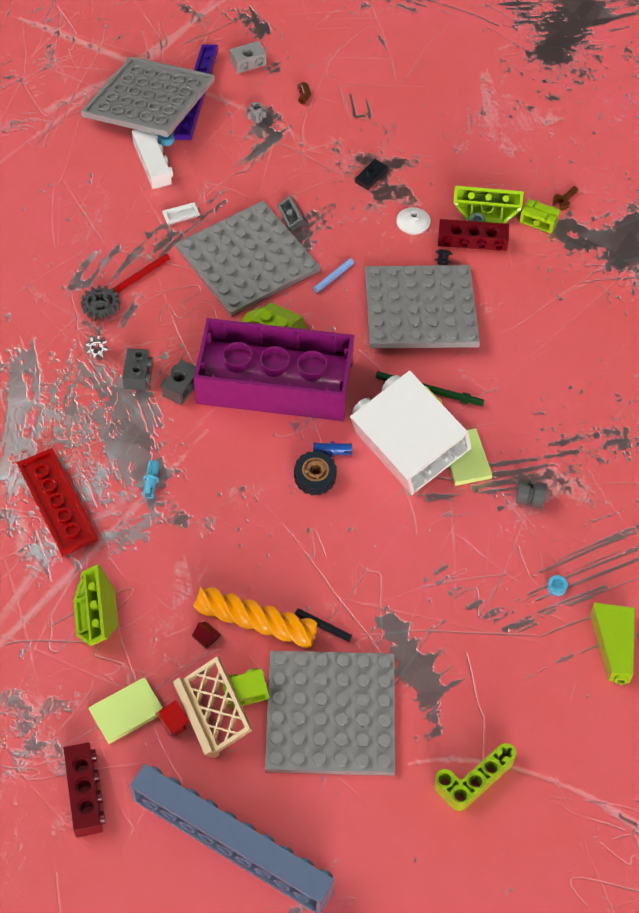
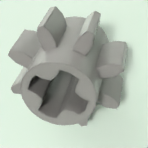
M254 102L251 103L250 107H247V119H251L252 122L259 123L262 122L263 118L267 117L266 106H262L261 103Z
M100 334L95 338L90 336L91 341L85 342V345L90 347L86 352H91L93 358L99 354L103 357V350H108L107 346H103L107 340H101ZM96 343H99L100 347L94 349V345H96Z

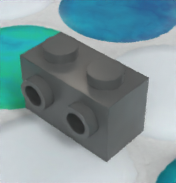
M127 348L122 377L124 389H147V383L151 382V372L149 370L153 368V357H150V350Z

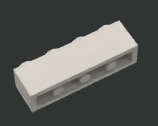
M133 130V144L152 189L171 185L173 171L171 167H168L167 156H163V148L161 143L158 144L157 134Z

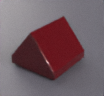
M207 622L198 623L192 634V637L206 649L221 636Z

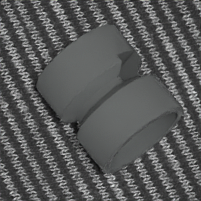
M520 479L515 503L522 505L530 503L532 507L543 508L547 484L540 482L532 484L529 480Z

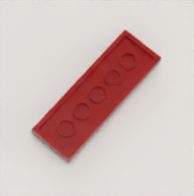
M53 448L17 462L18 469L62 557L99 541Z

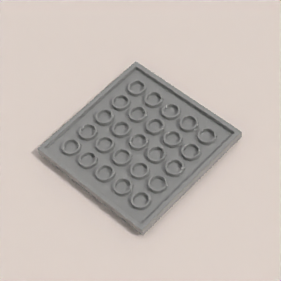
M129 57L83 108L81 114L85 118L169 137L215 81V76L204 72Z
M264 201L175 243L179 253L231 317L320 272L318 263Z
M470 265L365 266L370 349L479 347L480 340Z
M270 650L268 688L270 698H268L265 772L395 776L394 654Z

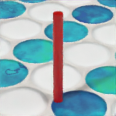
M167 253L113 287L114 293L121 292L170 260Z

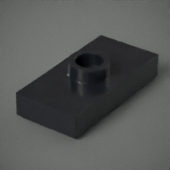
M374 159L355 178V183L369 190L388 171V166Z

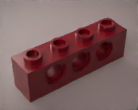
M440 219L438 246L507 251L509 224Z
M89 742L63 747L75 836L77 838L102 833V825L106 824L104 811H100L99 804L103 803L101 790H97L96 783L100 782L98 769L94 770V762H97L96 750L91 749ZM80 766H88L84 771H77ZM83 786H90L88 791H80ZM85 807H93L89 813L82 812Z

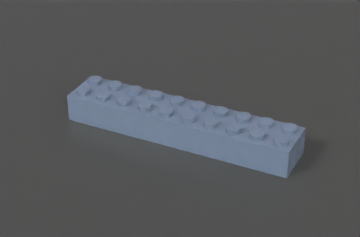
M146 764L143 765L129 785L134 802L312 912H323L334 894L335 879L329 871L317 869L305 857H297L289 847L285 845L281 847L274 843L275 840L267 834L261 835L255 831V827L247 822L243 824L238 821L233 813L229 811L223 812L218 809V805L209 799L205 801L200 798V795L191 788L185 789L177 779L173 777L167 778L162 775L163 773L159 768L155 766L149 767Z

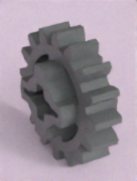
M98 285V289L91 287L90 292L85 291L86 296L82 295L81 307L83 313H87L88 318L93 316L95 321L97 318L103 321L104 317L110 319L111 314L116 315V310H120L118 292L114 293L113 288L108 290V286L101 288Z

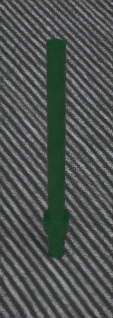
M379 371L376 373V378L384 381L394 376ZM422 383L436 395L459 400L463 404L468 405L470 403L483 407L484 399L470 396L471 394L463 392L462 394Z

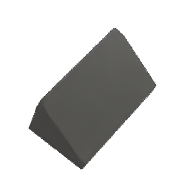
M291 195L277 205L290 230L309 224L297 201Z

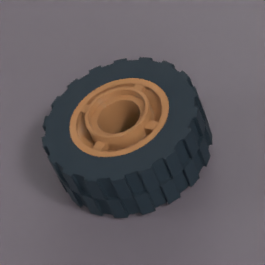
M309 451L301 455L294 467V478L298 488L310 495L327 493L336 482L337 467L335 461L328 454H324V452Z

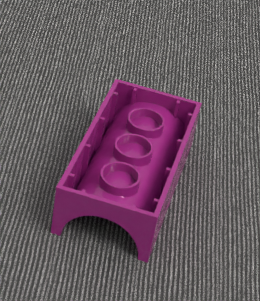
M207 318L194 374L196 404L344 421L350 367L353 365L354 335Z

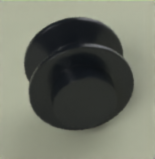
M438 249L435 251L438 254V258L434 259L437 261V264L448 265V262H452L448 259L450 255H453L450 250Z

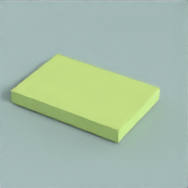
M476 428L467 430L471 449L449 466L455 486L492 479V472Z
M145 677L88 707L108 745L158 718L155 713L163 708Z

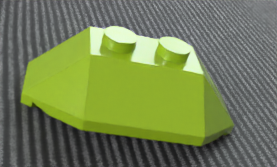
M455 186L453 204L467 221L473 213H481L485 217L486 222L506 223L522 210L524 191Z
M269 303L247 312L241 322L307 329L303 316L274 303Z
M98 564L81 573L80 578L82 579L77 586L73 599L76 636L90 646L108 639L119 626L115 589Z

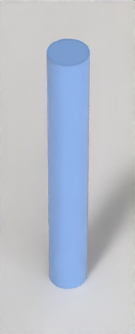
M348 259L313 287V291L319 293L354 264L353 259Z

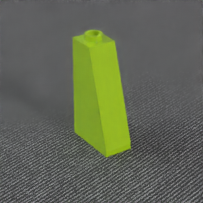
M594 603L590 616L608 681L621 685L629 684L633 677L635 608Z

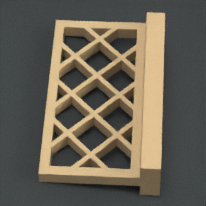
M215 657L184 679L179 677L173 681L206 756L218 757L222 754L221 751L253 731L219 657ZM217 665L218 673L216 678L208 677L210 669ZM197 677L202 678L199 690L194 689L191 682ZM207 679L215 681L212 693L204 691ZM220 683H224L227 687L224 696L217 695ZM203 694L210 695L207 708L202 707L200 703ZM215 697L223 699L220 711L212 709ZM228 701L234 702L233 715L225 713ZM211 712L219 714L215 726L209 723ZM224 715L232 717L228 730L220 728ZM236 719L242 720L245 726L239 732L233 731ZM219 730L227 732L225 741L221 744L217 741Z

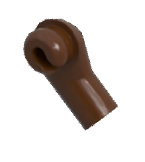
M302 82L297 86V89H300L299 92L302 93L298 101L304 105L310 98L311 91L309 85Z

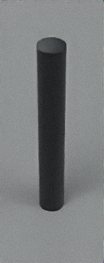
M299 608L295 612L299 618H311L317 622V627L319 626V628L350 642L351 634Z

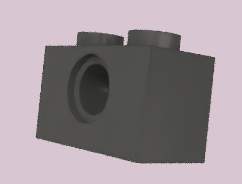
M182 359L177 365H174L170 375L164 378L161 383L162 396L182 405L195 388L194 374L196 366Z

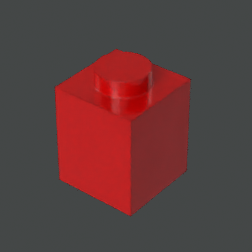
M176 700L155 713L168 735L175 733L177 736L187 729L185 725L190 722Z

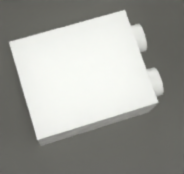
M410 370L402 377L399 375L390 377L384 383L380 394L372 400L364 398L359 401L353 408V414L350 416L356 434L411 495L471 449L468 431Z

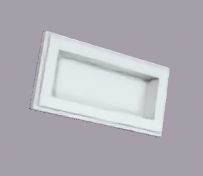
M195 202L162 211L168 225L200 216Z

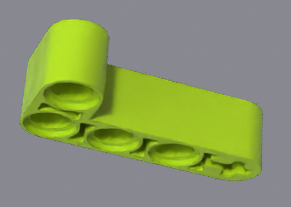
M509 743L501 744L462 780L450 770L441 769L435 777V791L452 809L463 811L512 767L517 753L515 747ZM492 767L496 772L489 773L485 768ZM445 779L450 784L442 785L439 780ZM477 781L480 786L474 787L470 782ZM462 795L465 800L458 801L454 796Z

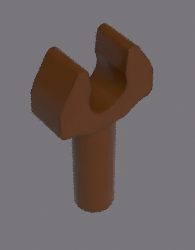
M573 186L563 196L556 194L553 198L552 206L560 202L562 204L559 210L562 211L569 208L570 202L568 200L578 192V188Z

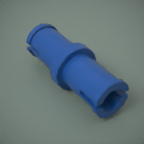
M335 441L330 443H313V451L324 452V454H328L331 457L335 455H352V443H335Z

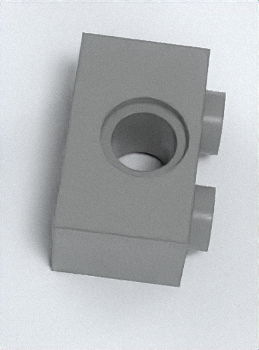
M259 41L229 49L230 63L237 74L267 65L266 51Z

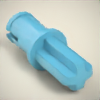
M156 460L148 462L146 475L143 477L145 482L142 496H146V498H154L156 483L159 481L157 477L159 463Z

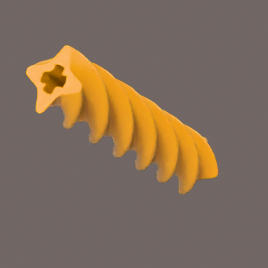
M200 586L194 603V608L205 616H216L223 622L236 623L245 629H255L263 635H274L279 640L286 642L293 641L303 648H312L318 630L317 622L311 618L300 620L292 612L280 614L273 606L261 607L256 601L251 599L241 601L233 593L222 595L215 587L203 589Z

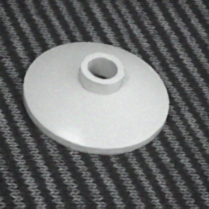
M416 207L403 209L399 212L396 219L399 229L412 235L425 232L431 222L428 213Z

